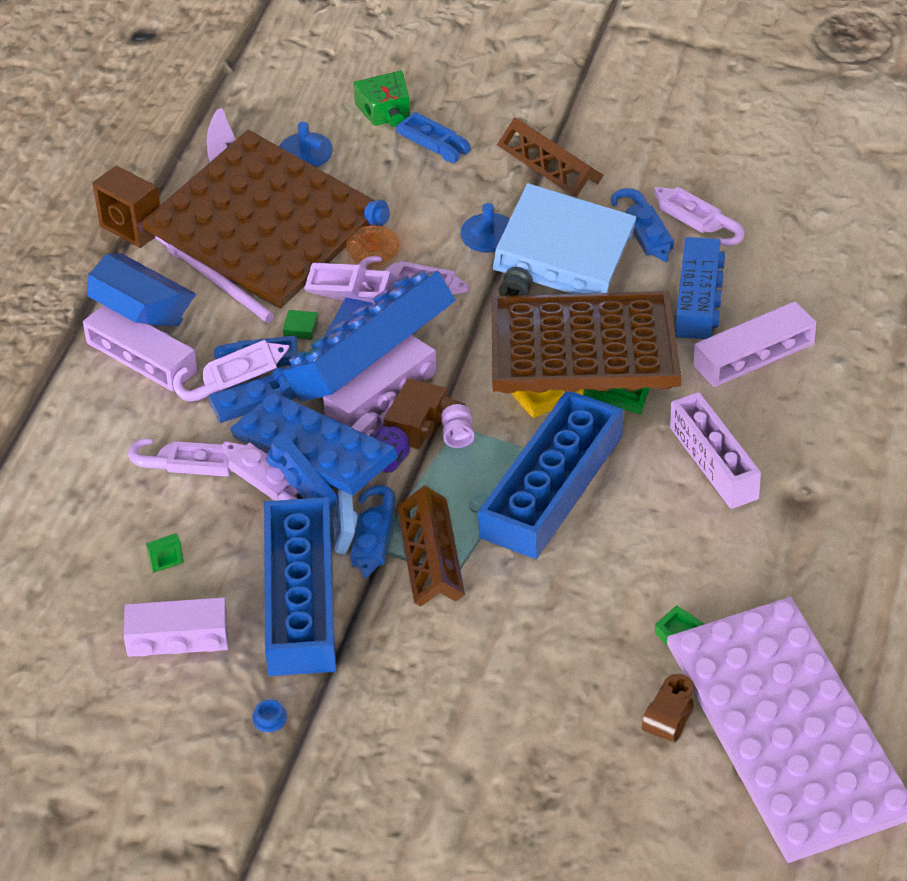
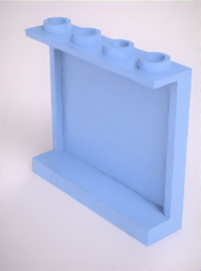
M527 183L497 245L493 270L506 273L511 267H521L531 274L533 282L570 294L608 293L610 282L628 240L632 239L637 217Z

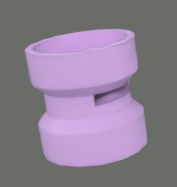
M455 404L443 410V438L448 446L463 448L473 442L474 428L472 426L473 418L470 408L465 405Z

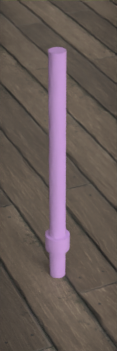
M155 236L159 242L167 247V251L176 258H182L263 321L270 323L273 320L274 314L226 277Z

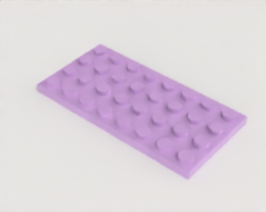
M792 597L668 636L667 645L682 673L693 681V693L787 864L907 822V789Z

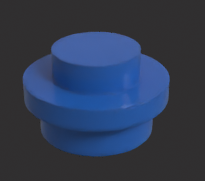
M383 200L371 201L365 208L364 218L374 228H381L390 217L388 204Z
M268 699L261 701L252 714L253 724L262 732L278 731L286 724V710L276 700Z

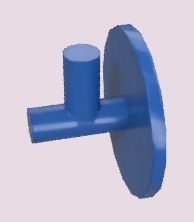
M307 122L298 123V134L289 136L279 145V147L315 167L326 163L331 158L333 146L328 138L321 134L309 132Z
M486 203L482 206V214L472 216L464 222L461 227V239L472 250L490 253L496 252L497 245L510 218L494 213L493 204Z

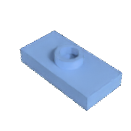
M337 489L336 495L339 498L331 513L333 547L335 553L346 555L355 533L357 512L353 511L352 495Z

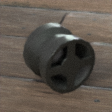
M521 267L509 268L498 288L499 295H528V290L533 283L531 274Z

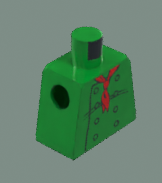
M402 70L353 82L355 105L373 125L379 126L389 123L391 127H396V125L410 116L409 94Z

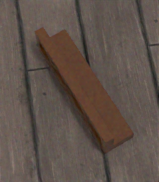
M515 117L497 143V146L576 198L588 179L599 184L604 176ZM517 131L520 133L521 145L511 148L508 146V143ZM539 146L540 157L529 160L528 149ZM558 158L559 170L548 173L547 161ZM577 171L580 173V176L571 188L567 185L566 174Z
M424 485L397 506L414 603L423 606L439 593L456 602L465 595L447 498ZM418 505L415 515L411 519L409 511ZM419 527H422L421 535L417 543H415L414 538ZM424 551H426V558L422 566L419 567V561L422 557V554ZM428 575H431L432 584L423 590Z

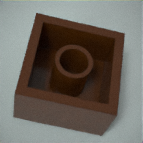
M117 165L92 182L100 227L139 248L155 238V235L143 229V220L160 206L157 186Z

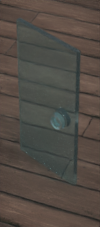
M474 432L473 442L466 447L453 448L445 443L408 496L410 497L425 485L447 498L460 570L481 540L479 538V509L524 449L523 447ZM418 505L409 511L411 519H413ZM397 512L393 518L387 555L407 561L399 513ZM419 527L414 538L415 543H417L421 535L422 527ZM424 551L422 554V557L419 561V566H422L426 558V551Z

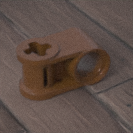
M673 674L664 680L655 699L645 711L641 726L642 731L674 743L678 741L694 709V702L691 698L694 692V684L688 676Z

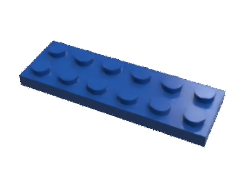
M275 392L266 397L262 403L244 415L230 428L234 438L246 444L250 442L267 454L271 449L274 437L277 435L289 437L326 483L350 495L357 493L398 458L394 447Z

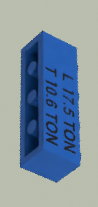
M685 237L676 314V337L707 339L712 337L713 328H719L720 310L714 309L721 307L722 290L716 289L723 286V270H718V268L724 269L725 251H720V239Z

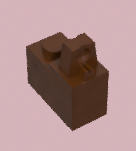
M407 378L384 417V427L394 426L401 429L409 439V446L420 450L425 439H429L432 436L433 430H438L442 422L443 410L451 405L461 404L466 406V404L448 397L446 387Z

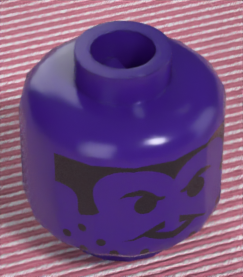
M386 426L380 427L371 436L395 448L398 458L382 470L385 473L394 472L410 453L407 435L397 427Z

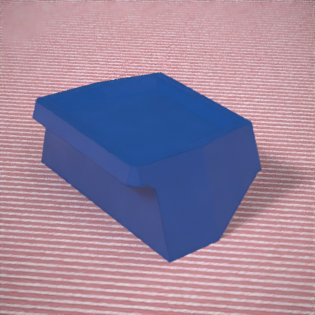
M105 254L94 269L88 273L87 296L136 323L179 326L183 321L181 316L196 296V293L124 254Z

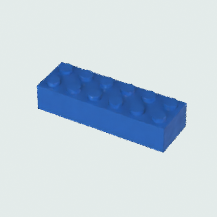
M425 270L410 278L406 275L393 283L395 288L390 292L385 290L376 295L371 306L365 305L352 313L354 317L349 322L345 320L335 325L331 329L333 334L329 337L325 335L310 344L312 347L307 353L302 351L289 360L291 365L282 370V373L299 401L303 402L335 393L454 303L456 300L440 272L437 270L426 274Z
M565 391L479 509V538L537 560L622 438L623 409L575 392Z
M329 497L264 501L265 654L268 676L336 672L332 523Z

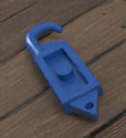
M624 188L616 191L611 197L613 206H617V200L622 197L631 198L635 202V205L629 207L625 213L637 217L633 234L646 256L653 255L664 262H668L674 240L653 206H650L644 195L636 189Z
M384 485L368 488L359 498V503L363 504L367 498L373 495L383 496L382 505L371 507L359 514L350 558L353 567H357L364 578H367L379 565H385L396 498L394 491Z

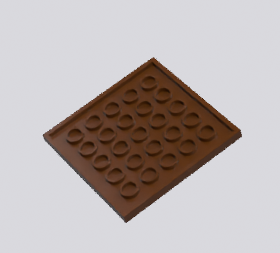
M248 129L143 220V229L281 309L306 285L312 263L329 264L370 225L367 219L364 218V212L367 204L375 200Z
M669 291L491 296L493 392L511 394L516 391L543 393L548 390L575 392L579 389L607 391L610 388L638 390L646 387H657L659 389L681 387V370Z

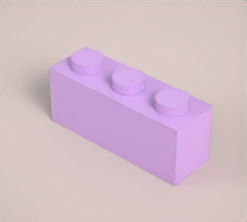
M225 598L125 604L123 636L127 656L228 650V616Z

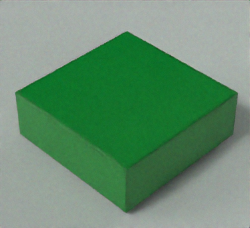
M288 310L283 326V337L295 336L297 339L313 340L318 322V313Z
M177 533L146 543L149 565L153 573L184 563L181 542Z

